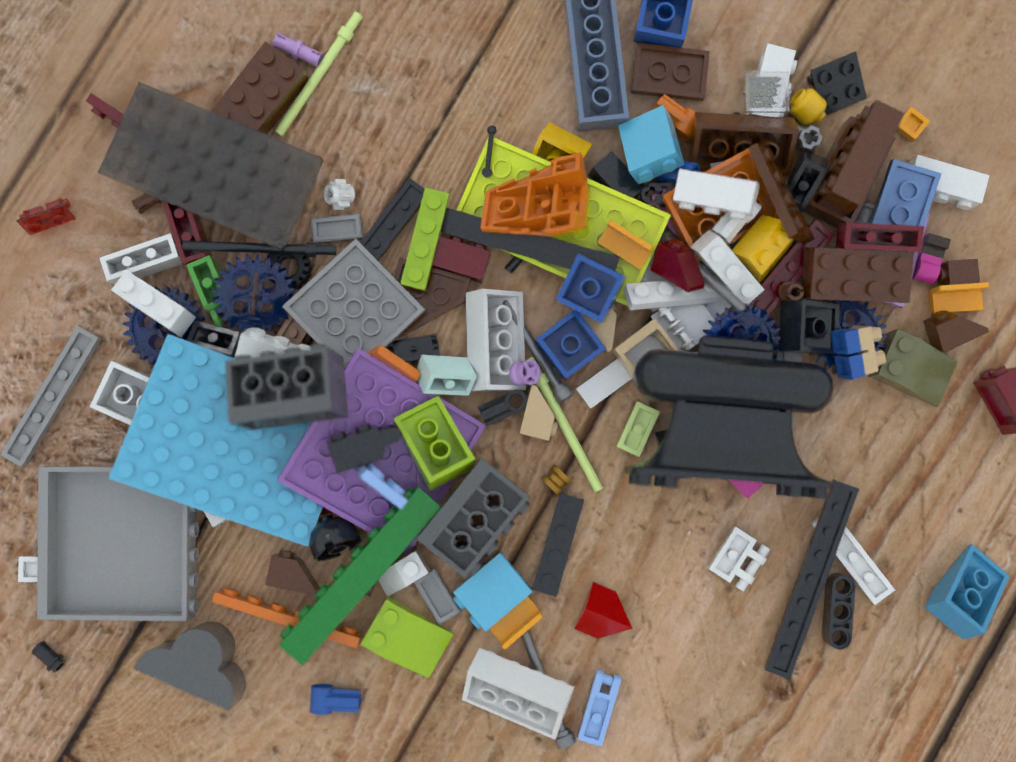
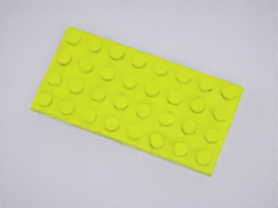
M493 138L490 164L492 176L485 178L482 175V170L486 165L487 139L457 207V211L482 218L486 191L511 179L521 180L530 175L528 171L535 168L537 171H540L550 166L551 163L497 138ZM587 178L589 202L586 229L548 237L617 256L597 243L608 227V222L612 220L652 245L654 249L640 270L619 258L616 271L627 276L615 301L628 306L623 291L625 284L641 282L671 214ZM505 251L565 279L570 269Z

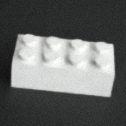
M111 361L90 407L130 425L150 376L122 363Z

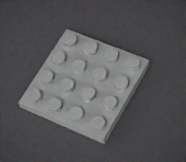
M357 239L352 241L282 306L318 344H325L328 348L343 356L344 368L357 348L367 354L371 349L380 345L387 348L425 312V309Z

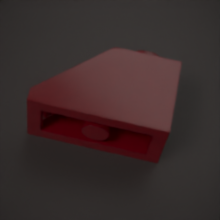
M670 239L669 241L658 243L650 270L686 292L703 289L705 283L694 251L685 246L684 242L679 239Z

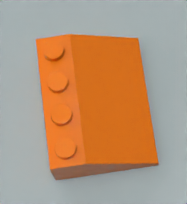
M748 148L704 172L706 174L754 181L759 185L756 202L762 206L760 211L749 223L744 224L730 243H726L727 246L744 237L762 215L776 219L779 218ZM674 188L662 195L668 213L671 214L670 218L678 239L690 248L708 230L712 231L711 229L725 212L720 211L719 215L705 213V208L695 207L694 211L681 209L679 204L673 200ZM695 254L696 260L699 262L700 258Z

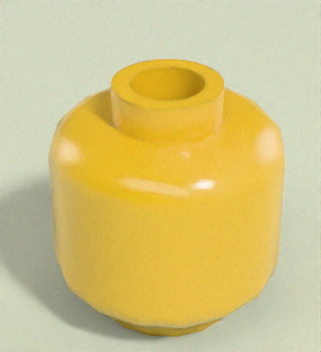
M813 88L800 89L789 102L791 104L790 113L802 125L818 124L826 115L824 111L827 102Z

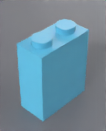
M664 105L618 125L629 173L638 184L648 182L657 176L672 172L676 168L685 165L672 117Z
M499 551L481 566L474 576L471 575L454 589L453 593L456 596L453 599L462 610L466 607L472 616L469 618L476 628L480 629L482 627L486 632L530 595L532 588L502 552Z

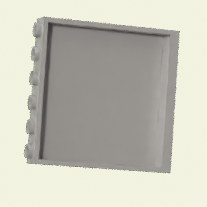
M113 466L38 467L37 620L188 621L195 617L199 608V602L196 598V588L199 583V576L196 573V563L199 559V550L196 548V537L199 534V524L196 522V512L198 509L108 479Z

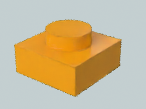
M910 106L906 110L897 131L913 142L930 120Z

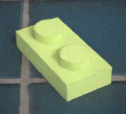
M637 401L616 447L640 457L660 411Z

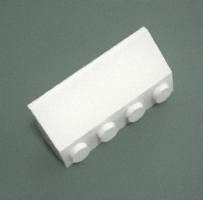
M479 289L466 292L467 359L477 375L471 391L526 390V385H514L509 377L511 365L514 362L525 361L523 292ZM504 300H507L510 303L511 307L516 313L518 320L517 325L512 319V313L509 307L503 305Z
M479 648L467 672L462 700L556 740L574 687L564 681L546 676L540 671L522 666L516 661H510L498 656L492 651Z

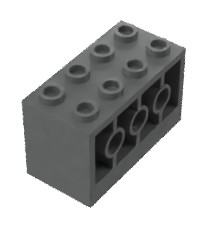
M313 344L310 346V349L306 350L287 348L285 353L278 354L273 351L261 352L260 356L257 357L238 355L235 356V360L225 361L228 419L231 425L247 430H258L348 417L344 358L325 344Z
M481 458L417 540L464 578L468 574L474 576L482 566L483 561L480 560L485 553L490 556L498 546L499 542L496 540L501 533L505 536L514 526L512 521L517 513L522 515L529 507L530 502L527 500L530 496L484 458ZM498 494L500 496V505H489L490 499L488 495L494 496ZM472 515H483V525L478 524L476 526L473 524L474 519ZM456 535H466L468 544H458Z

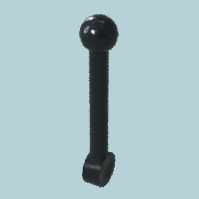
M493 125L487 128L489 138L486 165L482 170V175L485 178L492 176L490 164L493 138L497 132L496 127Z

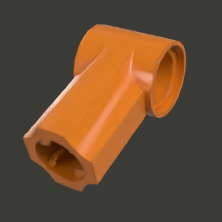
M664 94L653 109L664 105L672 117L677 137L688 142L691 138L696 111L690 108H683Z

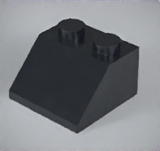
M804 299L781 301L779 351L837 354L833 352L830 331L839 328V304Z

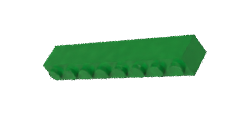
M418 485L414 489L412 487L407 489L403 496L408 501L403 508L400 509L393 506L383 518L386 521L379 528L376 525L366 536L369 539L363 547L358 545L349 555L351 561L346 566L341 564L332 575L334 580L328 586L324 584L314 596L317 599L311 606L306 604L297 614V617H299L297 622L293 626L289 623L279 636L282 639L280 640L279 647L302 666L442 508Z

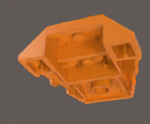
M581 152L558 157L550 161V166L540 171H537L536 168L528 171L530 175L521 180L511 179L486 191L480 226L481 231L553 236L586 229L589 187Z

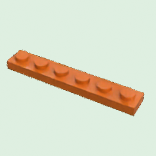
M224 587L223 590L216 591L212 599L213 603L285 626L289 623L293 626L299 619L297 614L300 610L291 612L286 610L285 605L275 602L269 605L263 603L262 598L254 595L244 597L238 595L239 591L233 588ZM344 625L343 628L337 626L327 639L357 648L360 645L363 634L357 633L358 629L355 627Z

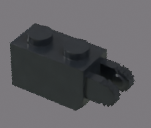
M368 422L356 426V431L346 434L345 431L330 435L331 439L326 441L337 474L382 459L386 452L384 446L390 445L394 441H399L401 436L399 429L392 425L378 429L375 424L370 425Z

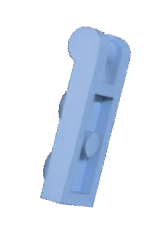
M596 669L577 739L602 747L620 687L621 676L613 674V676L604 674L605 671ZM602 684L610 686L608 693L600 691Z

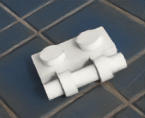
M733 526L707 568L729 583L737 575L740 579L735 587L744 592L748 584L753 583L755 579L753 576L760 565L765 564L767 560L765 557L770 549L761 544L758 551H754L752 548L757 540ZM749 556L752 560L746 570L743 571L740 567L746 557Z

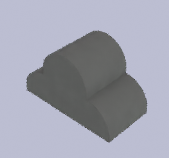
M218 622L201 623L182 633L176 640H169L144 653L134 667L135 670L228 711L242 700L246 689V680L242 670L238 665L231 662L235 653L234 637L226 626Z

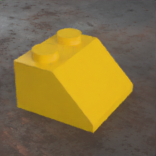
M549 122L540 133L532 154L550 162L558 157L581 152L585 162L592 143Z
M762 215L731 251L760 284L788 251L794 239L788 237L780 219Z

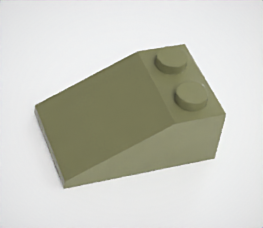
M900 329L888 332L880 349L885 353L886 363L878 366V372L871 373L868 377L938 407L957 361L922 339Z

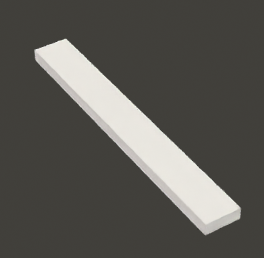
M725 299L723 302L703 303L714 319L732 307ZM652 333L625 353V355L636 367L638 360L643 354L649 350L664 349V347ZM616 359L576 388V390L591 409L630 381L632 376L619 359Z

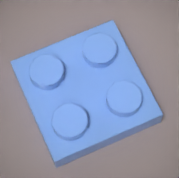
M372 463L355 468L361 479L400 509L407 503L408 500L403 496L405 491L391 478L387 481L384 480L385 475Z

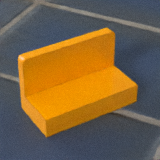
M612 220L608 222V227L597 242L639 270L654 249L652 245Z
M989 282L943 285L928 290L931 315L942 310L950 313L984 310L982 290L989 288Z
M527 596L495 623L490 630L501 642V647L505 650L543 617V613L531 598Z

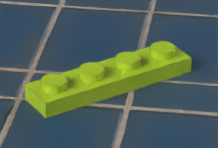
M425 187L400 283L402 286L426 291L450 197L449 193Z

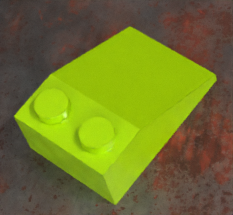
M439 396L393 418L429 491L438 488L475 467V457Z
M389 596L360 645L389 661L429 678L454 633Z

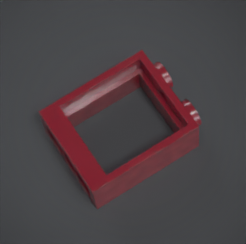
M1002 366L995 370L991 368L979 374L981 378L973 382L1002 435L1016 434V367L1006 369L1005 366Z

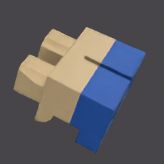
M853 326V328L830 331L833 352L838 354L834 356L838 378L853 380L878 372V366L886 363L883 350H875L874 342L880 341L882 338L880 327Z

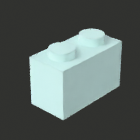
M422 355L417 366V370L421 372L417 381L423 394L469 396L477 377L466 357Z

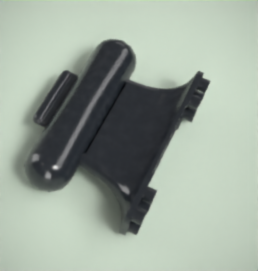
M704 335L699 341V353L665 349L649 350L641 356L636 364L634 371L635 385L640 393L648 399L673 402L672 413L666 435L656 452L641 463L624 467V473L629 474L628 484L651 486L652 476H654L653 486L677 488L678 478L700 477L763 482L764 484H777L776 495L827 499V489H833V482L816 476L803 464L794 442L792 412L811 414L824 409L831 401L834 392L831 375L825 368L813 363L773 360V344L762 340Z

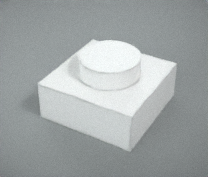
M38 556L19 557L18 582H37Z

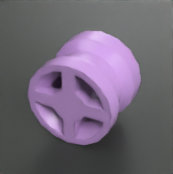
M533 360L514 362L509 369L510 380L517 386L533 385L540 379V367Z

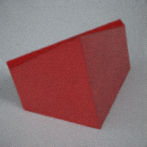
M593 582L574 629L597 639L633 629L617 592Z

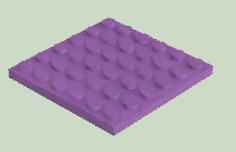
M357 348L344 368L348 417L311 422L278 476L277 481L370 532L376 525L380 528L386 521L383 518L393 506L395 508L398 506L361 479L355 468L337 474L326 441L331 439L330 435L341 431H345L348 434L356 431V426L368 422L370 425L375 424L378 429L385 426L388 427V425L397 427L393 418L437 395L423 394L419 384ZM440 398L471 451L486 425ZM400 436L399 441L397 440L390 445L384 446L386 452L382 459L370 462L382 471L381 473L385 475L384 480L387 481L391 478L405 492L408 488L412 487L414 489L418 485L438 504L453 482L451 480L429 491L402 436ZM424 528L403 552L407 554L411 552Z

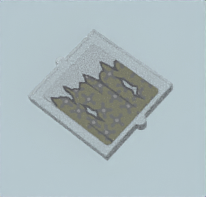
M745 71V89L742 92L745 95V113H789V95L792 92L789 89V72Z

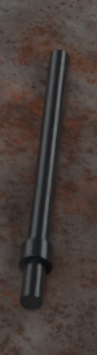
M185 240L182 242L183 251L306 254V257L336 255V245H317L316 242H306V244Z

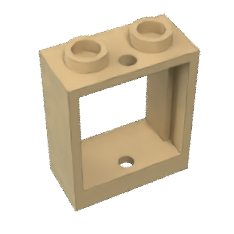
M655 318L612 351L633 379L635 366L625 353L651 333L654 334L665 350L679 351Z

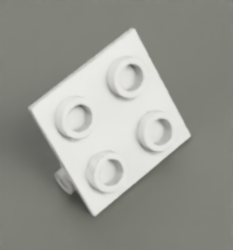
M703 304L661 307L650 316L652 319H656L679 351L690 350L699 343L702 336L711 335L720 328Z

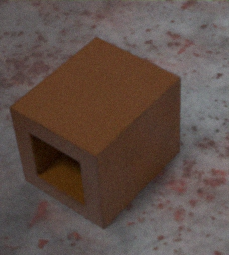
M978 259L952 260L942 263L937 278L940 286L980 283Z

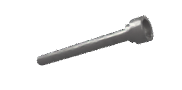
M665 228L659 243L676 239V235L669 228ZM697 261L703 280L738 312L745 311V303Z
M504 300L503 305L509 307L512 313V319L517 325L518 320L516 313L514 312L510 303L507 300ZM524 323V342L553 386V397L559 404L575 393L570 385L567 386L565 382H561Z
M527 630L521 637L534 670L546 675L532 635ZM562 721L556 740H554L557 749H564L576 743L573 731H570L569 727H565L564 721Z

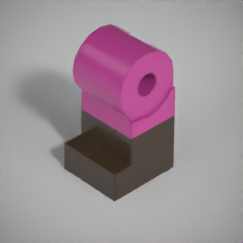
M932 233L923 237L922 252H919L912 279L928 284L935 283L941 270L945 250L949 248L951 239Z

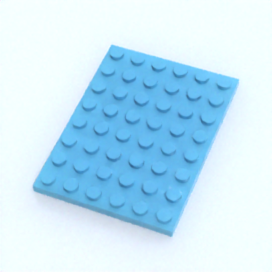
M167 334L108 479L308 547L311 532L317 524L323 506L278 482L277 478L311 422L258 430H247L229 424L225 361L234 360V358Z

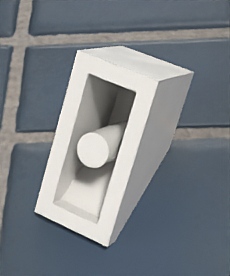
M419 549L392 564L378 581L388 597L427 575L431 570Z

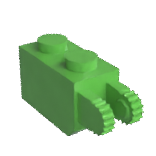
M208 255L186 264L202 305L211 314L215 325L224 328V322L219 312L225 309L229 320L233 324L239 322L233 307L235 302L218 261Z

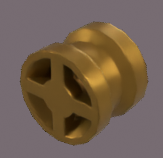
M555 464L551 467V472L548 475L541 477V480L557 495L562 492V488L565 485H569L572 482Z

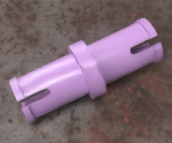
M277 33L273 40L272 46L292 55V58L295 60L301 59L318 67L323 59L324 54L304 45V42L301 40L295 41L281 33Z

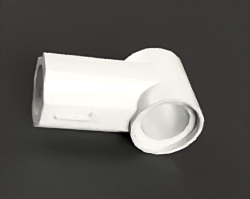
M756 202L753 217L745 216V220L729 217L730 213L725 212L711 230L719 235L724 242L730 243L744 224L749 223L757 215L762 206Z

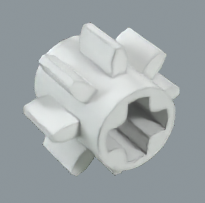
M334 179V182H329V185L325 187L324 198L328 205H333V210H344L345 207H350V204L353 203L355 191L351 184H346V179Z

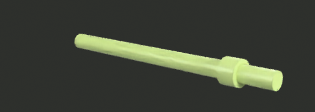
M354 12L347 24L340 28L337 33V39L274 132L279 136L283 137L345 43H349L354 36L353 31L363 18L358 12Z
M534 356L531 357V358H529V359H527V360H533V361L536 362ZM541 371L540 379L535 386L542 392L594 492L603 489V486L560 405L553 397V392L548 385L550 381L546 374Z

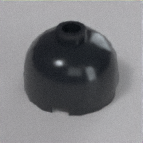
M327 515L319 519V524L312 530L309 546L314 560L326 561L341 556L339 552L345 550L348 546L350 551L355 549L362 540L353 523L343 517L333 518V515Z

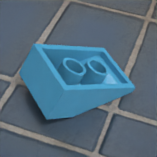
M970 544L934 587L925 608L963 640L984 635L1010 576L973 544Z

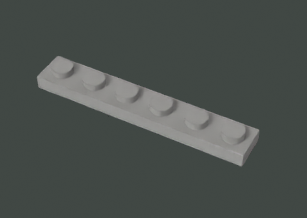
M80 326L76 327L0 454L1 456L20 467L27 466L102 338Z

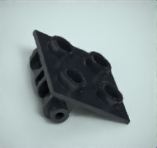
M856 51L810 70V76H807L808 84L810 86L814 85L815 90L827 102L824 111L826 115L867 99Z

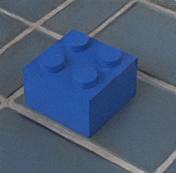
M641 0L633 42L682 48L693 0Z
M577 254L556 301L601 323L605 322L627 276L582 254Z
M573 310L535 340L564 381L606 350V347L576 310Z

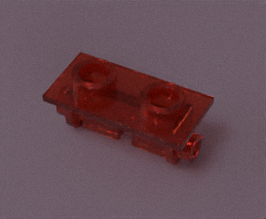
M58 198V200L46 203V210L42 206L24 210L23 214L19 215L20 219H17V222L29 235L75 220L76 217L68 209L71 208L69 200L67 198Z

